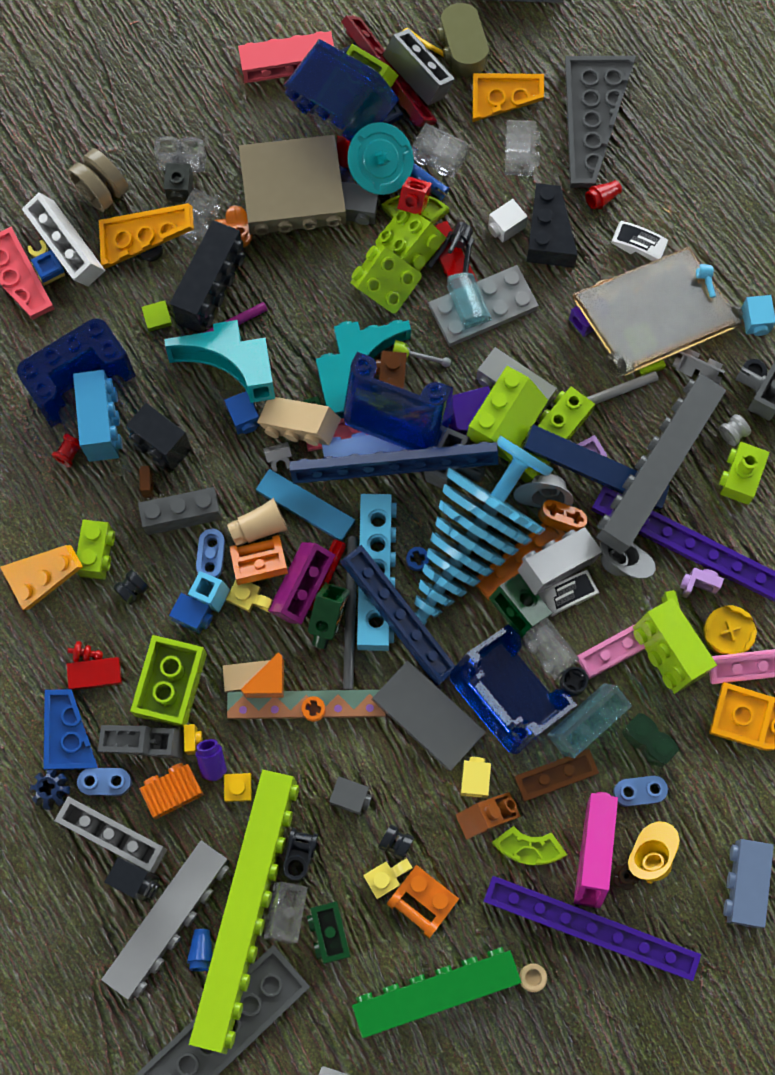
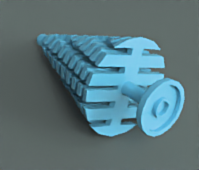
M501 435L497 440V445L511 454L513 459L492 493L462 474L448 468L447 477L485 502V504L481 505L455 488L444 484L442 492L477 517L474 519L453 505L440 500L439 509L468 531L466 533L458 526L437 516L435 525L460 544L457 545L442 535L432 532L430 540L449 554L451 558L432 548H428L426 556L442 568L443 571L441 572L428 564H424V574L435 582L432 585L424 580H420L419 589L428 596L424 599L416 595L414 604L419 607L415 614L424 626L430 615L437 617L442 613L435 606L437 602L444 606H450L455 602L444 593L446 590L460 597L467 593L462 585L453 580L454 577L473 587L481 582L474 574L462 567L463 564L484 576H489L494 572L487 564L471 554L472 551L499 566L506 561L500 554L481 542L480 538L513 556L519 551L512 543L489 529L488 525L498 529L521 544L527 545L532 541L525 533L496 515L498 512L537 535L545 531L542 526L505 502L526 468L531 467L544 476H549L553 469Z

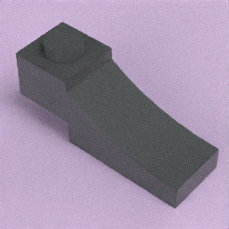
M101 725L98 752L182 759L184 731L175 728Z

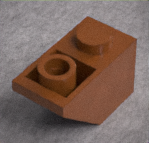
M510 792L476 803L456 814L466 840L521 817Z

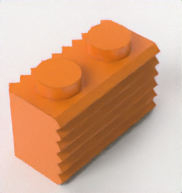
M176 764L168 769L169 774L160 778L158 775L152 776L144 781L145 786L139 788L154 819H158L204 796L189 764Z

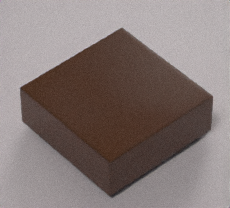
M140 466V491L144 498H154L152 470L150 466Z

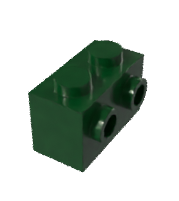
M335 901L310 908L312 915H308L307 919L310 931H316L318 942L313 943L317 960L322 959L323 964H328L350 958L351 954L338 902Z

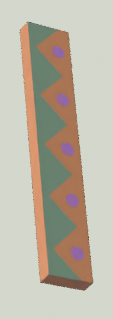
M379 690L284 691V698H246L242 692H227V719L304 718L301 706L303 701L311 696H316L324 702L326 712L323 718L386 717V713L371 700ZM311 703V707L308 705L306 710L310 711L311 716H316V712L320 713L321 711L317 707V703Z

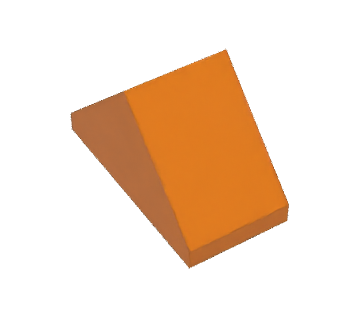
M279 652L241 689L242 694L246 698H284V659Z

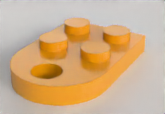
M723 682L709 734L760 750H775V697Z

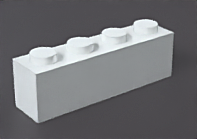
M38 193L22 208L23 212L74 281L89 287L106 271L54 200Z

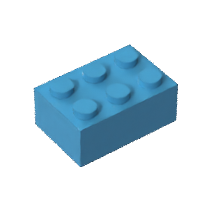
M104 370L74 373L79 444L89 462L119 458L118 449H122V439L116 427L120 425L118 410H115L114 402H118L116 387H113L112 379L107 378Z

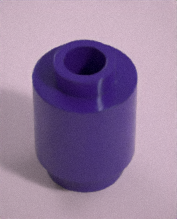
M214 739L204 740L197 745L195 752L200 774L203 779L217 781L227 772L222 747Z

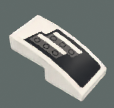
M620 221L611 243L629 254L637 252L657 263L662 258L668 239L643 227Z
M585 570L539 593V596L552 611L551 617L567 608L578 605L599 594V591L588 570Z

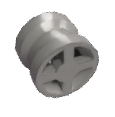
M734 414L730 418V422L719 426L721 436L731 446H736L742 437H747L751 434L750 426L738 414Z

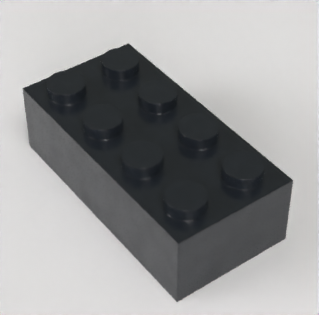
M212 220L169 303L176 324L197 333H203L206 328H210L214 320L213 313L216 307L222 305L225 297L224 292L227 286L230 287L235 278L234 272L237 266L243 264L246 253L243 249V241L239 230Z

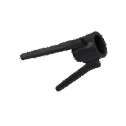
M457 222L428 264V267L432 268L450 242L449 254L453 253L455 247L463 248L466 246L461 281L463 286L466 285L471 248L474 243V239L471 238L473 233L472 227L466 223Z

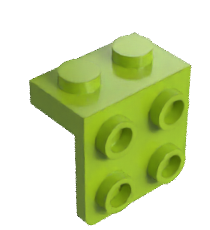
M399 210L380 233L375 243L379 242L420 272L446 240V237L430 221L418 213L413 214Z
M378 242L376 246L373 245L366 254L367 259L362 266H358L354 270L350 283L391 313H397L420 281L422 275L418 270Z

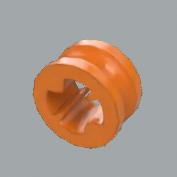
M316 696L306 698L301 706L304 718L311 722L321 720L326 712L324 702ZM311 703H317V707L321 709L320 713L316 712V716H311L310 711L306 710L308 705L311 707Z

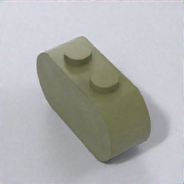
M455 3L448 6L443 11L440 18V27L437 28L439 42H443L445 46L443 48L445 62L450 63L452 71L457 75L472 77L473 73H481L488 64L489 47L478 11L467 3Z

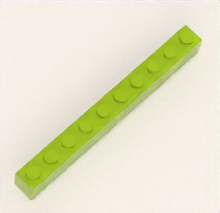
M262 769L189 1041L191 1046L227 1054V1050L233 1047L236 1032L233 1031L235 1020L240 1019L243 1010V1003H240L243 991H247L250 983V975L247 974L250 963L253 964L257 956L258 947L255 946L257 935L261 936L264 929L265 919H262L264 908H268L271 902L272 892L269 891L271 881H275L278 875L279 865L276 864L278 854H282L284 851L286 838H283L285 827L289 828L293 812L290 811L292 801L297 800L299 794V785H296L297 781L294 776Z

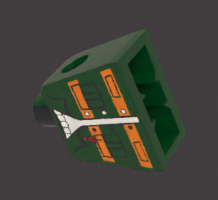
M325 583L316 595L308 626V633L314 635L312 641L314 647L326 649L329 640H333L339 631L350 594L349 589Z

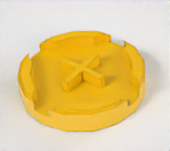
M728 605L712 611L705 620L703 633L704 639L712 651L718 655L746 653L755 643L757 630L753 618L748 612L740 607Z

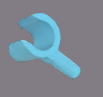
M700 264V268L696 269V278L705 279L710 298H715L716 294L712 284L714 268L711 265Z

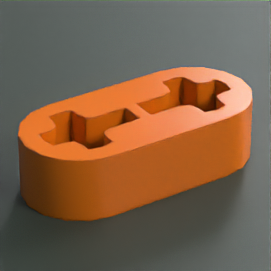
M555 500L545 501L538 511V517L542 523L565 532L573 529L577 532L587 524V516L582 510Z

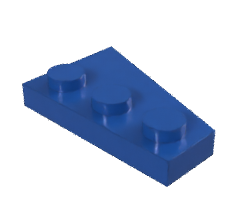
M72 689L45 690L44 771L98 768Z

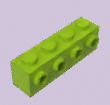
M571 386L566 393L561 391L554 400L556 405L551 411L546 409L538 420L540 422L538 427L570 440L591 415L595 403ZM531 454L532 456L542 461L546 465H549L551 463L543 458ZM528 467L520 478L529 483L537 475H541V473Z

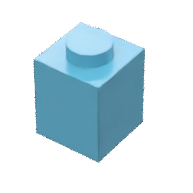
M772 296L746 297L741 307L746 334H754L755 336L768 334L775 325Z
M199 571L188 595L219 613L230 589L222 580Z

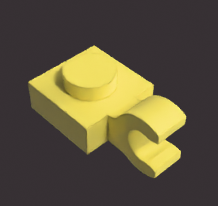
M236 580L226 598L228 603L248 612H251L253 606L269 612L268 609L273 600L259 595L261 592L259 586L252 583L237 585Z
M407 858L390 868L386 861L363 876L376 899H379L399 887L400 883L397 878L413 868Z

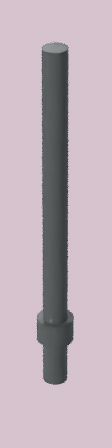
M348 537L347 555L358 547V537ZM348 572L346 576V589L350 590V594L345 608L343 690H353L357 583Z

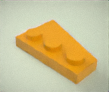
M473 73L472 122L540 102L544 99V74Z
M64 545L1 566L0 568L23 610H30L83 568L72 546Z

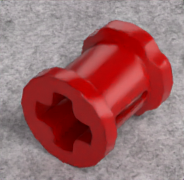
M64 434V441L51 456L59 463L71 467L73 458L82 449L78 439L69 434Z

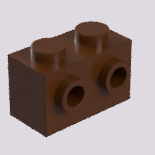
M382 351L381 360L376 359L375 375L380 376L379 383H374L373 398H378V409L393 410L403 408L407 353Z

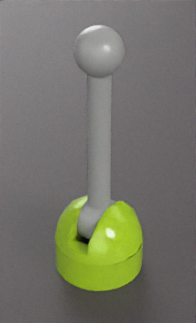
M395 340L393 352L407 353V358L412 356L441 363L443 367H449L451 364V360L447 357L441 359L410 351L407 343Z

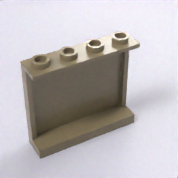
M335 135L239 145L250 235H265L269 232L278 231L286 233L295 229L312 230L321 226L337 227L341 224H346V210Z

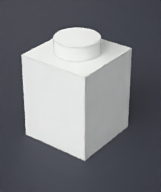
M511 199L489 214L488 229L495 238L498 237L504 243L526 228L528 216L514 199Z

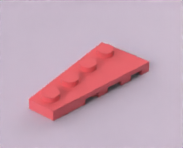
M12 227L1 231L0 285L32 320L54 310V306Z

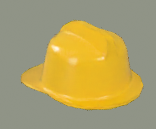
M658 821L649 824L641 831L628 859L629 870L635 877L652 884L669 875L680 842L679 834L674 826L667 822Z

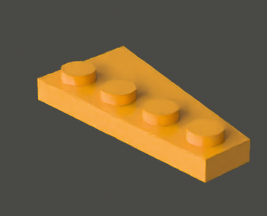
M187 203L99 220L101 265L104 269L109 268L194 230L193 207Z

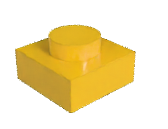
M195 724L184 725V751L187 755H195L197 745L203 741L202 731H198Z
M224 774V801H252V774Z

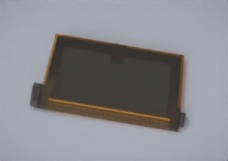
M689 247L573 294V300L610 353L606 356V365L613 377L618 378L628 375L741 325L742 321L740 319L743 318L742 309L738 305L731 307L713 280L712 284L716 297L710 298L705 279L696 278V269L700 268V262Z

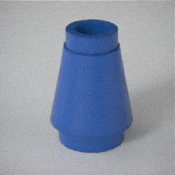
M195 929L187 963L189 964V970L205 972L209 970L213 955L210 930Z

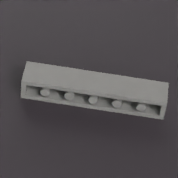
M201 840L101 980L128 1000L133 999L134 996L139 998L148 985L145 981L150 973L156 974L165 960L162 957L167 949L172 951L181 939V936L178 935L184 925L189 927L196 918L197 913L194 912L200 903L205 904L213 894L214 890L211 889L216 880L222 881L230 868L227 865L230 861Z

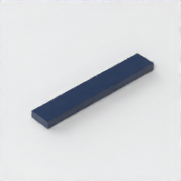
M536 425L530 427L522 448L531 454L621 494L626 490L622 487L630 474L634 476L637 472L632 468ZM670 485L666 487L655 505V509L660 510L663 508Z
M362 545L358 546L340 561L436 686L440 685L458 669Z

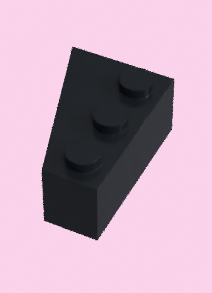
M536 183L526 262L575 268L578 254L561 186Z

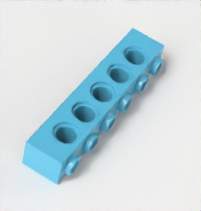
M361 494L359 546L362 545L375 563L384 570V574L395 587V577H390V567H395L396 552H391V543H396V527H391V518H396L397 503H392V494ZM375 518H381L385 521V524L381 527H376L371 522ZM379 542L385 548L380 552H376L371 549V546ZM358 586L357 649L389 651V643H394V631L392 628H389L388 623ZM374 617H379L384 623L382 626L374 628L370 626L369 621Z

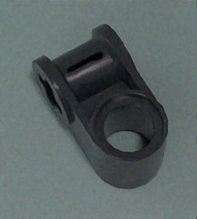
M292 827L283 865V871L289 881L300 883L307 878L317 846L318 833L313 835L298 832L296 828ZM299 862L304 866V870L300 875H290L289 867L292 863Z

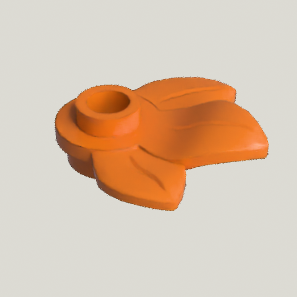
M231 206L226 212V219L215 221L239 230L243 247H246L253 237V234L250 235L247 213L240 206Z

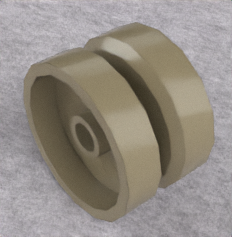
M92 148L84 155V164L76 162L67 170V174L82 196L97 210L104 212L113 204L112 196L120 198L129 190V187L117 167L102 152Z

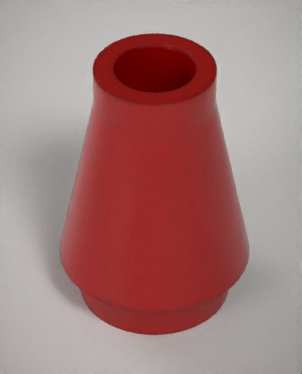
M614 180L590 187L585 193L588 206L592 209H602L614 197L622 193V186L619 181Z

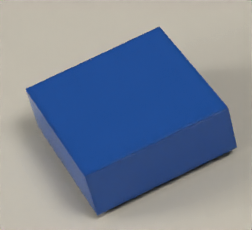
M52 250L31 259L43 283L65 272Z

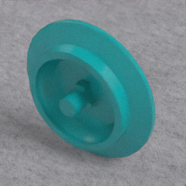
M383 122L372 123L361 128L352 138L348 149V166L352 177L364 190L377 195L396 192L402 188L412 173L414 163L413 150L405 134L397 127Z

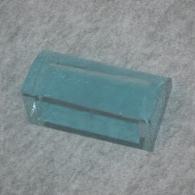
M467 272L448 276L447 288L464 330L492 321L475 276Z

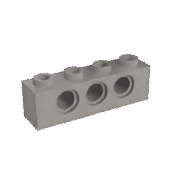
M69 796L54 820L154 874L168 850Z

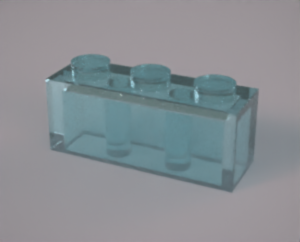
M604 683L552 729L547 736L562 755L575 758L631 708L632 705L617 685Z

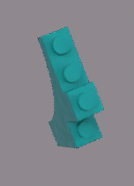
M238 320L213 324L214 331L164 339L169 363L197 362L222 369L241 383L250 398V403L275 399L266 338L241 341Z
M395 320L383 326L371 325L364 330H360L358 321L353 323L345 321L338 326H334L339 354L327 353L316 359L325 406H329L341 419L353 417V395L359 377L366 366L379 353L395 344V340L405 341L411 339L409 320Z

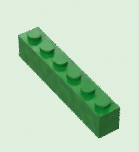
M503 947L487 952L489 958L478 961L477 956L461 961L463 967L452 970L451 965L435 970L436 976L426 979L425 975L422 974L408 979L410 983L408 986L399 988L398 983L382 988L384 993L382 995L373 997L372 992L356 997L357 1003L353 1004L352 1007L362 1038L522 983L511 950L504 952Z

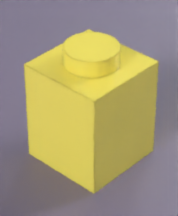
M470 757L469 761L464 760L460 796L487 799L491 763H485V758Z

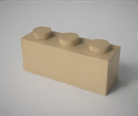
M275 397V399L267 400L257 423L265 429L264 432L273 438L283 436L293 442L303 440L308 444L318 446V444L330 445L341 418L329 406Z

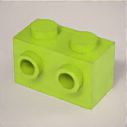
M82 520L76 554L83 568L76 572L80 577L105 580L106 572L110 570L111 566L110 549L115 542V531H113L108 522Z

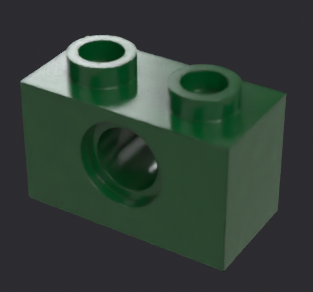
M520 574L499 585L489 597L490 601L520 638L541 626L552 614L547 604L538 594L534 595Z

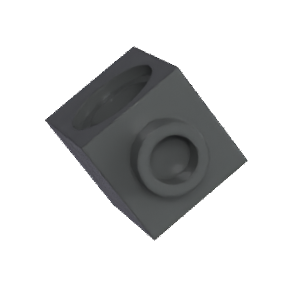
M338 776L329 803L332 806L361 815L362 809L368 810L372 795L368 794L369 787Z

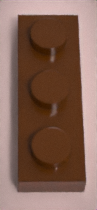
M588 748L516 775L514 779L523 802L596 776L599 774V771Z

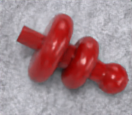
M81 641L75 643L74 649L68 648L67 653L73 654V662H79L81 656L84 661H89L90 657L95 659H102L103 657L102 651H91L90 645H86L83 649Z

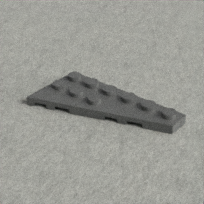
M636 55L565 56L570 188H590L595 186Z

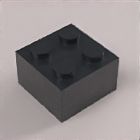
M147 403L142 406L126 425L130 433L129 438L134 442L133 446L142 454L147 452L153 456V462L162 469L167 467L173 472L192 449L186 432Z

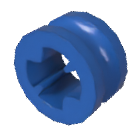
M421 547L410 549L406 556L407 566L413 571L423 570L424 564L429 562V558L426 556L427 551ZM414 553H418L419 557L424 556L425 561H421L422 565L411 562L410 558L414 557Z

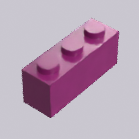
M302 542L288 569V574L285 575L268 611L288 623L302 624L335 554L316 543Z

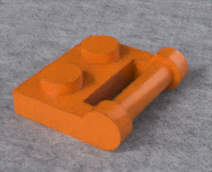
M280 535L272 536L270 540L240 547L236 545L229 546L237 585L288 574Z
M416 865L389 899L387 905L392 909L395 907L419 926L424 931L423 934L430 939L459 898ZM408 893L436 916L433 921L430 922L401 899L403 895Z

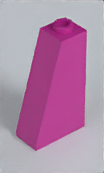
M606 792L591 793L587 802L573 904L601 908L609 891L618 797H613Z

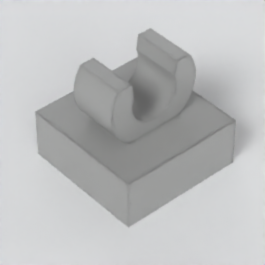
M288 442L263 448L267 463L271 462V468L274 472H277L276 463L279 460L285 462L287 469L290 468L288 457L292 455Z

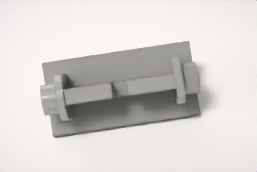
M686 348L685 352L679 350V353L683 354L681 359L676 357L672 365L676 368V371L692 377L695 369L700 370L698 376L703 374L719 385L722 378L718 374L719 372L725 373V370L721 369L723 364L710 358L708 362L698 359L700 354L689 348Z

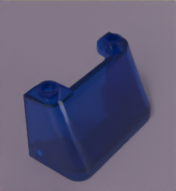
M357 352L350 366L343 408V417L346 425L405 449L419 450L428 447H439L453 418V387L433 382L425 386L421 395L412 393L375 379L374 376L377 370L375 360L368 355Z
M508 624L467 652L452 669L450 679L455 688L510 753L518 754L571 712L577 704L567 692L561 689H556L551 693L546 689L517 654L522 647L521 637Z

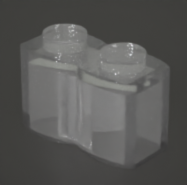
M162 136L155 139L154 157L158 169L166 171V163L191 164L193 173L206 170L207 154L202 139L196 137L177 139L171 136Z

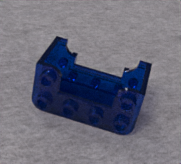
M321 39L317 40L283 85L286 89L284 94L292 101L297 102L295 106L302 113L307 114L309 112L313 114L316 112L324 120L331 119V122L337 128L343 130L342 135L350 142L354 135L364 126L382 122L399 100L378 72Z
M99 318L85 322L24 359L17 367L18 377L51 428L62 422L59 412L61 407L66 406L60 395L74 387V373L104 370L108 378L113 377L112 375L122 377L125 382L136 376L126 351L107 323Z

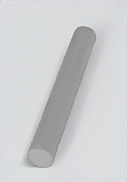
M653 371L587 398L593 403L598 404L658 381V375Z

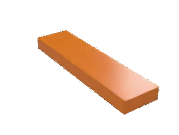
M542 523L540 526L545 529L544 532L540 535L533 532L527 535L532 539L529 544L517 543L515 546L519 551L513 556L505 553L502 557L506 561L501 566L491 564L489 567L494 572L489 576L482 574L476 576L481 582L475 586L489 601V597L499 585L519 574L517 570L523 563L522 558L531 551L536 553L541 551L542 547L552 540L556 542L562 540V536L566 533Z

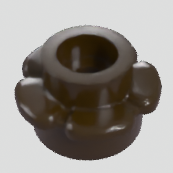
M628 863L617 865L613 871L615 885L622 887L624 890L633 889L640 880L631 873ZM624 874H628L629 878L625 879Z

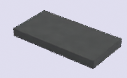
M408 660L371 699L449 772L485 733L476 722Z

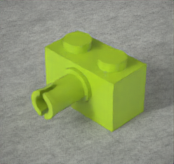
M740 442L736 449L732 448L726 461L730 463L728 472L723 471L718 484L722 486L720 495L749 505L757 491L770 452L744 442Z

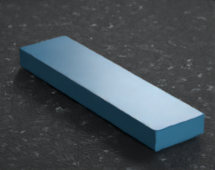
M271 469L267 471L256 488L257 493L269 500L274 498L277 505L336 540L343 542L355 523V519L298 485L293 484V482Z

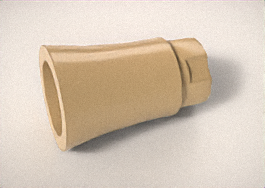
M274 498L253 511L238 517V520L227 524L236 546H241L247 543V541L251 543L275 533L288 531Z

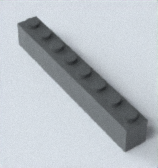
M700 374L695 380L690 379L682 390L686 394L682 399L679 397L670 409L674 412L671 418L667 416L659 427L662 431L659 437L655 435L647 446V449L650 450L647 456L642 455L635 465V468L638 469L634 476L629 475L622 486L626 490L622 496L618 494L610 505L613 509L609 516L605 514L597 526L601 530L596 538L621 555L633 543L726 389L703 374Z

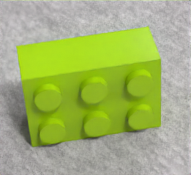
M673 598L648 611L633 626V634L636 641L641 645L644 644L651 664L658 668L662 674L664 684L674 694L700 680L717 666Z
M152 635L130 712L135 717L184 729V725H187L207 656L204 647Z

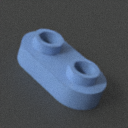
M207 529L200 535L196 561L198 573L201 571L215 578L222 574L225 553V539L223 534L217 529ZM211 540L217 541L215 547H209L208 543ZM208 565L215 566L212 572L206 571Z
M88 768L79 774L77 786L82 793L88 796H122L131 789L132 778L127 771L121 768ZM89 777H94L95 779L92 786H87L86 780ZM115 777H121L122 781L118 786L113 785Z
M658 776L624 779L618 782L613 790V796L618 797V804L623 807L656 804L661 802L668 793L666 782ZM652 784L658 786V794H653L650 791ZM624 788H630L632 790L631 797H626L624 795Z

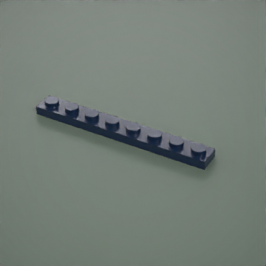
M480 442L472 445L456 444L451 447H428L419 450L404 449L397 452L380 451L374 454H351L344 457L327 456L323 459L312 460L300 459L290 462V473L293 484L446 470L448 468L457 469L499 465L497 442Z

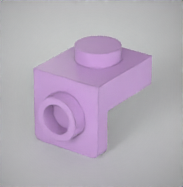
M694 568L690 574L685 573L680 586V588L684 589L682 597L687 598L693 586L716 594L720 590L724 578L719 577L715 571L709 569L702 571Z

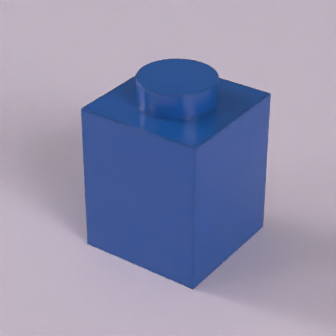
M246 391L224 400L237 434L251 433L260 426L257 423L259 419L254 404L250 403V398Z
M181 593L169 617L173 622L200 634L203 629L206 630L209 627L213 615H211L212 611L208 605Z

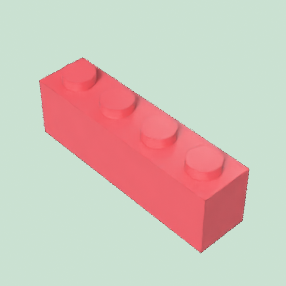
M320 31L303 36L295 35L284 39H270L259 43L251 42L238 46L244 83L288 77L299 71L313 73L337 68L331 31Z

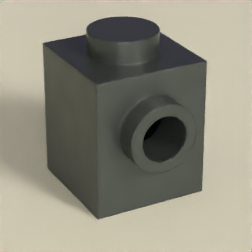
M166 163L164 192L167 201L174 203L191 202L193 185L191 164Z

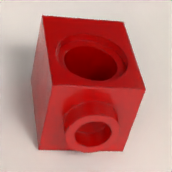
M408 177L402 186L397 209L421 215L427 206L432 183Z

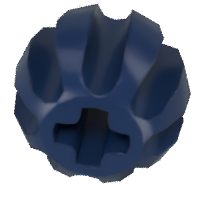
M47 770L45 777L41 772L34 777L37 779V784H30L29 792L36 793L32 798L36 806L43 803V809L53 810L55 802L58 807L65 803L62 797L64 794H70V786H64L68 779L63 773L57 776L56 770ZM50 784L55 787L51 790V795L45 793V791L49 790Z

